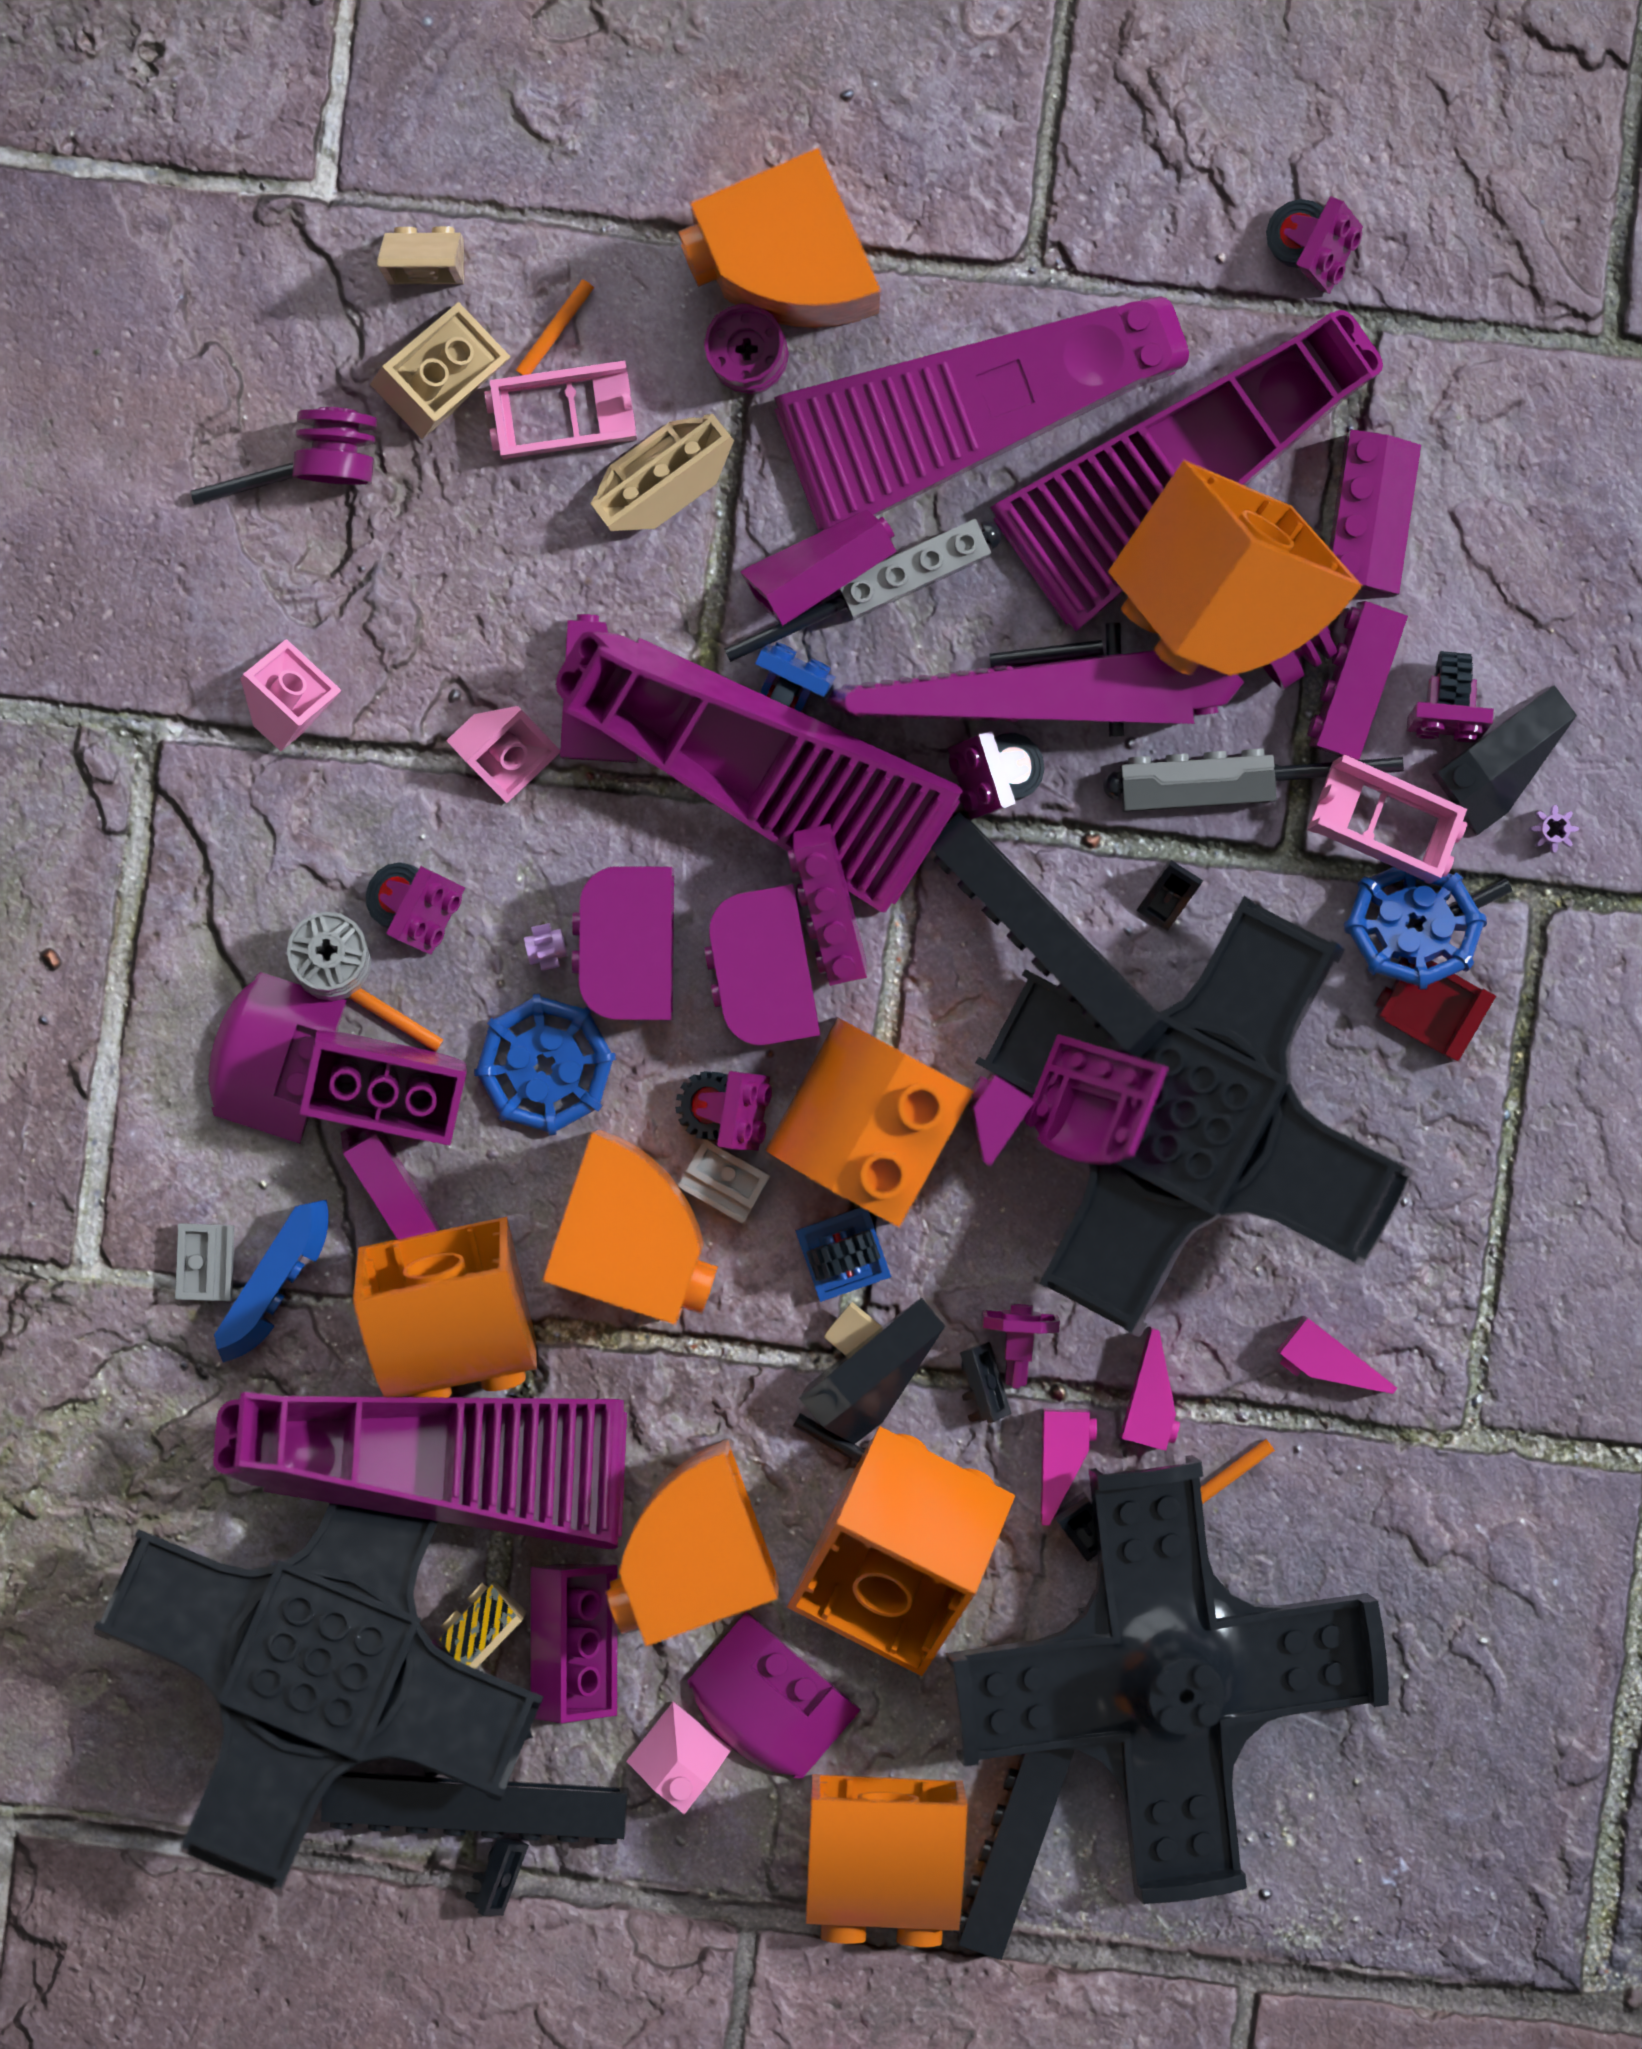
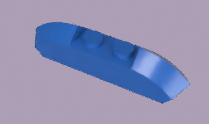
M327 1199L298 1205L293 1209L214 1334L216 1347L222 1362L236 1359L258 1346L275 1327L265 1318L266 1313L268 1312L273 1316L281 1305L285 1296L280 1294V1291L287 1280L294 1283L305 1266L300 1261L301 1258L304 1256L316 1262L322 1251L328 1230Z

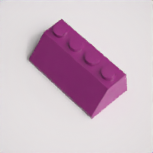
M1350 429L1345 437L1329 549L1362 585L1361 590L1399 595L1421 445L1387 434Z
M990 1073L987 1079L980 1076L971 1088L974 1092L971 1096L973 1100L969 1106L979 1157L991 1166L1034 1101L998 1076Z
M554 1564L531 1567V1692L543 1696L534 1719L567 1723L617 1716V1624L609 1605L606 1590L611 1589L610 1581L618 1579V1565Z

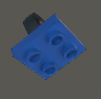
M776 642L773 646H765L755 662L756 665L769 670L760 694L802 713L811 692L824 697L830 691L836 676L829 674L831 667L812 658L806 663L795 657L796 650L779 642ZM777 675H779V676H781V677L779 678V680H778V682H777V684H776V686H775V685H773V683H774V681H775ZM802 686V687H804V688H803V690H802V693H801L800 697H798V696H797L798 691H799L800 687Z

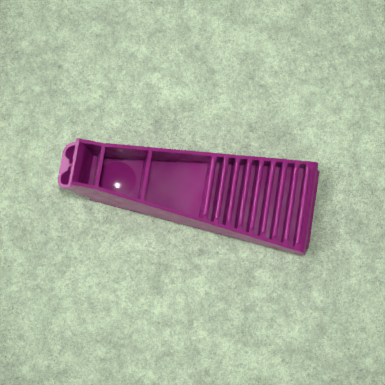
M1159 296L1130 302L1119 307L1115 305L781 394L774 397L777 405L774 411L818 531H823L865 510H868L876 517L1138 387L1169 377L1187 364L1189 349L1172 303L1167 298Z
M1344 310L1330 312L1291 340L992 505L990 509L996 516L993 520L1066 625L1070 623L1075 632H1077L1123 592L1108 571L1183 460L1246 486L1341 404L1343 400L1377 376L1383 368L1382 358L1350 313Z
M587 631L577 639L556 677V689L560 697L566 702L563 707L566 713L609 735L787 852L793 849V832L831 824L848 891L883 913L887 912L891 904L897 903L960 803L958 798L962 793V789L958 785L641 638H638L635 642L615 633Z
M1155 650L1019 667L994 666L993 669L958 670L956 673H938L936 676L919 675L918 678L901 677L899 681L881 680L880 683L844 684L842 688L831 692L826 703L837 711H843L846 715L864 717L865 715L879 718L886 716L922 719L924 717L938 720L942 718L960 720L962 718L979 721L980 719L999 721L1000 719L1010 722H1017L1021 718L1195 724V714L1219 713L1218 706L1228 704L1244 681L1237 674L1227 675L1199 664L1192 675H1187L1165 663L1156 654Z
M242 1392L240 1393V1399L227 1401L217 1413L213 1464L219 1473L242 1484L263 1487V1492L602 1549H617L618 1538H622L627 1412H624V1400L317 1397L276 1396Z

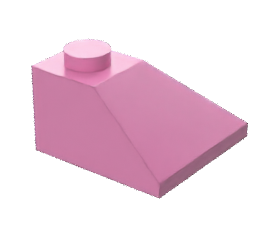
M287 639L240 678L253 726L280 751L297 739L342 691Z
M519 706L474 714L446 740L506 803L560 754V749Z
M673 1701L626 1762L656 1793L685 1814L709 1784L732 1748Z

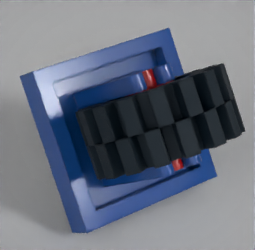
M863 1207L795 1230L820 1302L892 1277L869 1211Z

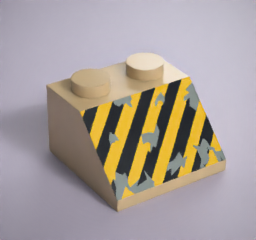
M495 1580L488 1587L482 1582L467 1597L471 1605L462 1614L455 1610L441 1624V1627L445 1630L439 1638L441 1643L455 1660L475 1669L516 1628L527 1612Z

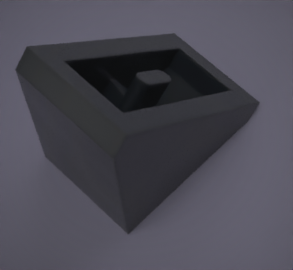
M1170 860L1166 863L1136 911L1168 931L1203 880L1173 860Z
M1082 1492L1057 1510L1054 1517L1088 1562L1098 1554L1092 1503L1086 1494Z

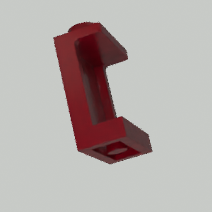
M1401 957L1398 964L1414 969V964L1408 963L1409 959ZM1432 960L1426 962L1427 969L1437 965ZM1456 974L1436 981L1423 990H1418L1416 985L1396 979L1391 989L1386 986L1384 987L1374 1006L1379 1008L1376 1014L1377 1018L1453 1062H1459L1495 1000L1496 995L1484 988H1478Z

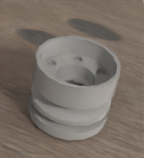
M332 912L310 915L297 924L289 937L287 956L290 968L302 988L317 999L336 1001L348 998L354 992L361 989L369 977L372 962L369 946L364 934L356 923L346 916ZM330 945L334 952L337 953L331 954L330 961H324L323 956L319 953L325 952V946Z

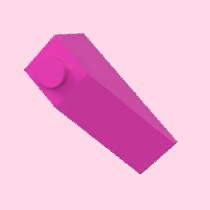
M1306 1316L1302 1317L1277 1349V1352L1283 1356L1280 1364L1297 1377L1301 1372H1304L1312 1378L1390 1394L1397 1390L1396 1386Z
M1149 1327L1120 1437L1124 1440L1166 1451L1168 1442L1174 1444L1176 1441L1180 1422L1175 1421L1176 1412L1160 1331L1157 1328Z
M1043 1408L1040 1522L1042 1525L1049 1526L1089 1452V1441H1096L1097 1419L1090 1418L1088 1409Z

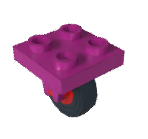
M1330 196L1323 208L1314 201L1298 199L1287 202L1272 215L1266 230L1267 244L1277 260L1288 267L1299 268L1316 289L1330 294L1334 285H1337L1344 276L1345 263L1351 251H1354L1360 244L1363 226L1342 200Z
M990 731L948 748L950 754L949 766L953 774L957 776L959 786L962 789L960 795L961 803L969 813L970 820L983 817L1015 804V800H1021L1034 793L1042 782L1045 770L1043 756L1037 745L1021 734L1004 733L994 737L993 732Z
M398 862L384 866L369 881L366 891V906L371 917L381 926L388 928L387 935L432 955L435 947L444 938V929L452 914L460 907L465 887L423 866H420L418 869L413 865Z

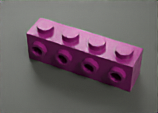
M1368 601L1357 602L1356 607L1352 606L1349 609L1344 622V628L1348 629L1344 643H1338L1336 647L1337 653L1332 657V664L1336 665L1332 678H1327L1321 689L1320 700L1324 702L1320 714L1313 716L1308 728L1307 735L1311 737L1309 746L1340 757L1345 754L1360 760L1408 618L1407 615Z
M831 824L793 832V849L788 850V857L792 872L800 873L802 883L797 884V890L801 906H808L811 917L806 918L810 939H817L820 951L815 952L820 974L827 973L830 986L867 978L866 955Z

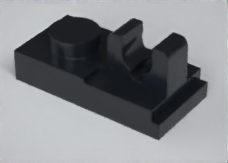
M990 1341L961 1351L962 1371L968 1379L970 1389L972 1388V1390L962 1395L963 1401L975 1400L978 1406V1411L968 1415L969 1421L987 1420V1423H992L1012 1414Z
M497 1839L489 1852V1863L486 1871L474 1872L472 1876L473 1879L481 1883L480 1892H466L465 1895L468 1901L475 1904L474 1907L478 1909L477 1913L483 1916L504 1915L529 1847L528 1844L518 1839Z

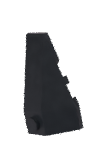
M1555 685L1432 774L1451 802L1467 809L1464 819L1476 836L1510 811L1576 718V713Z
M920 1297L810 1382L799 1399L823 1428L852 1444H856L884 1422L945 1328L944 1323L924 1299Z

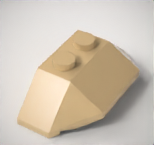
M714 414L704 415L703 418L670 421L608 467L600 483L597 496L593 497L590 504L611 531L656 529L717 484L734 440Z

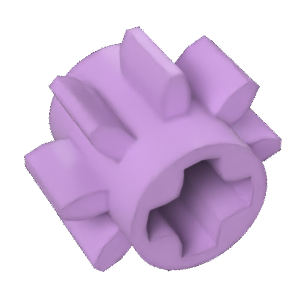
M1557 805L1551 806L1550 816H1546L1541 811L1536 812L1535 815L1540 822L1538 826L1529 828V831L1537 832L1539 836L1535 846L1538 847L1544 843L1550 844L1551 853L1557 852L1559 842H1562L1567 847H1571L1573 844L1568 836L1570 832L1579 830V827L1571 826L1569 822L1573 813L1570 811L1560 815L1558 814ZM1559 821L1561 826L1558 828L1561 836L1549 837L1547 832L1550 827L1547 822Z
M550 923L531 927L533 935L524 937L530 965L540 963L541 970L560 967L558 958L568 956L562 930L552 931Z

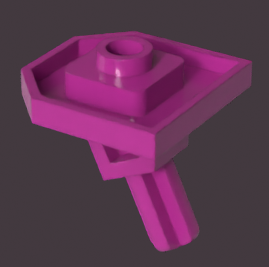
M1011 1304L1010 1310H982L983 1328L1006 1331V1385L1012 1386L1013 1389L1025 1386L1028 1380L1029 1361H1032L1034 1333H1059L1060 1320L1058 1315L1034 1312L1033 1306L1027 1304Z

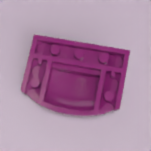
M260 972L254 977L256 979L235 997L217 1031L211 1052L208 1076L209 1090L214 1106L212 1111L214 1116L300 1144L309 1116L300 1115L299 1113L316 1032L338 1031L347 1000L329 1001L317 999L306 992L300 984Z
M1058 1034L1032 1098L1034 1102L1027 1111L1024 1121L1027 1126L1031 1128L1033 1126L1036 1127L1039 1133L1037 1139L1044 1146L1070 1160L1088 1164H1106L1117 1162L1124 1158L1127 1159L1134 1156L1168 1068Z
M747 1611L687 1680L689 1688L693 1689L701 1714L710 1727L728 1746L750 1762L766 1770L779 1774L794 1775L793 1778L802 1779L861 1711L855 1703Z

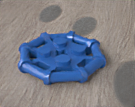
M1396 867L1372 877H1362L1357 883L1359 889L1349 919L1344 922L1345 933L1351 935L1368 964L1367 971L1373 975L1378 973L1416 985L1418 990H1423L1436 981L1462 970L1469 971L1474 965L1473 956L1482 929L1487 925V919L1485 914L1480 913L1462 883L1463 877L1458 873L1454 875L1448 873L1446 877L1431 883L1442 887L1438 894L1428 886L1415 887L1416 879L1425 880ZM1404 879V889L1387 896L1381 890ZM1451 895L1464 916L1455 917L1446 903ZM1370 901L1380 907L1376 920L1365 919ZM1409 919L1420 920L1423 923L1422 931L1417 932L1415 928L1408 929L1406 925L1409 923ZM1453 931H1465L1460 949L1449 944ZM1375 934L1384 950L1378 953L1368 935ZM1442 955L1447 959L1427 969L1426 962ZM1399 956L1409 959L1408 963L1414 964V969L1391 962L1390 960L1392 957L1399 959Z
M541 993L533 994V998L495 1019L490 1018L487 1022L489 1027L477 1069H474V1076L479 1077L499 1113V1120L503 1123L507 1120L548 1132L549 1136L557 1135L558 1130L594 1110L599 1111L602 1108L601 1100L612 1062L616 1060V1056L609 1049L591 1016L592 1011L588 1007L583 1009L541 997ZM545 1014L572 1022L567 1031L545 1025ZM534 1015L536 1026L523 1034L516 1036L508 1029ZM580 1028L595 1054L584 1056L573 1037ZM502 1037L511 1043L510 1050L507 1054L505 1065H494ZM543 1054L546 1058L553 1057L556 1063L551 1066L553 1072L550 1075H546L544 1071L537 1072L534 1066L539 1063L537 1056ZM596 1064L589 1091H586L579 1086L584 1065ZM507 1074L517 1092L510 1100L507 1099L495 1075ZM573 1092L581 1100L556 1114L554 1106L556 1101ZM523 1098L545 1104V1116L518 1107Z

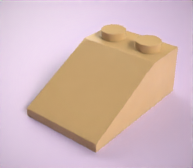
M395 227L394 233L384 234L378 256V268L388 284H464V238L461 233H455V228L433 227L432 233H417V228Z
M458 302L385 363L370 385L421 439H424L510 359V356Z

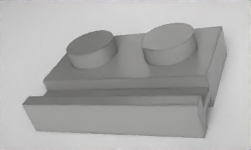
M704 1139L679 1182L678 1187L743 1224L769 1180L770 1175L718 1147L709 1140Z
M178 1223L175 1299L232 1301L235 1225Z

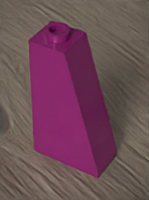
M865 510L746 567L740 573L755 600L783 626L897 552L890 540L895 535L883 517L877 519L868 510Z
M577 614L576 621L568 620L566 658L581 634L587 631L609 633L606 622H599V616L591 614ZM564 710L562 711L560 757L562 759L637 763L638 754L594 726L566 713Z
M351 1126L340 1132L342 1151L345 1158L398 1240L441 1230L384 1132L357 1126Z

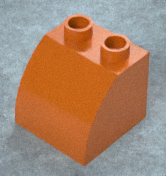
M819 147L690 203L694 225L679 231L678 234L682 242L680 245L698 287L717 280L724 298L734 305L743 303L754 305L771 313L778 324L795 327H834L858 322L879 314L880 287Z
M1185 460L1182 461L1108 571L1128 596L1121 607L1123 613L1141 628L1159 634L1161 639L1154 648L1156 654L1169 666L1187 675H1192L1199 664L1227 675H1234L1259 668L1284 657L1308 642L1330 624L1362 587L1293 506Z
M837 1017L765 1150L833 1192L900 1227L974 1091Z
M602 1130L592 1132L543 1281L676 1325L683 1308L699 1314L703 1313L718 1266L699 1260L704 1246L699 1223L683 1191L678 1187V1184L656 1160L628 1141Z
M508 1217L358 1247L353 1302L370 1364L384 1397L449 1398L452 1394L451 1387L477 1381L481 1382L482 1389L486 1391H503L524 1382L526 1379L525 1371L537 1369L536 1337Z
M879 1426L843 1489L801 1574L787 1608L923 1676L976 1594L1016 1495L995 1485L994 1481L984 1472L972 1468L963 1469L928 1451L926 1446L917 1438L907 1434H895Z
M728 1439L711 1445L688 1458L674 1469L657 1487L645 1504L633 1529L619 1572L621 1578L610 1581L611 1589L606 1590L609 1605L620 1633L624 1634L639 1628L645 1646L778 1599L779 1578Z
M812 1774L806 1924L821 1925V1940L840 1944L862 1943L866 1941L867 1927L897 1928L896 1942L901 1945L935 1947L942 1945L943 1930L959 1931L967 1824V1801L963 1781Z

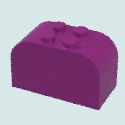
M613 866L605 868L594 874L587 881L580 897V912H573L572 934L579 936V950H572V973L579 974L581 995L590 1009L605 1018L618 1020H673L674 868L647 866Z
M794 884L741 893L723 901L711 918L709 927L711 946L704 947L708 970H716L718 983L711 985L714 1007L722 1006L724 1019L729 1029L741 1040L755 1045H767L820 1035Z
M317 1031L299 1114L451 1146L467 1073L466 1063L455 1057L434 1051L343 1032Z

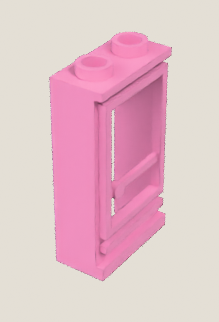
M625 361L490 380L491 390L484 391L487 413H494L496 428L490 429L493 451L500 450L503 460L637 440ZM592 380L600 433L580 436L574 401L576 390L572 387V383ZM566 384L565 395L569 400L574 437L516 445L509 392Z
M1344 754L1333 761L1307 830L1326 836L1431 884L1442 877H1446L1453 865L1454 857L1450 854L1454 843H1458L1466 830L1467 822L1463 821L1467 809ZM1363 785L1381 794L1368 829L1361 835L1347 827ZM1387 796L1438 818L1422 861L1373 840V831Z

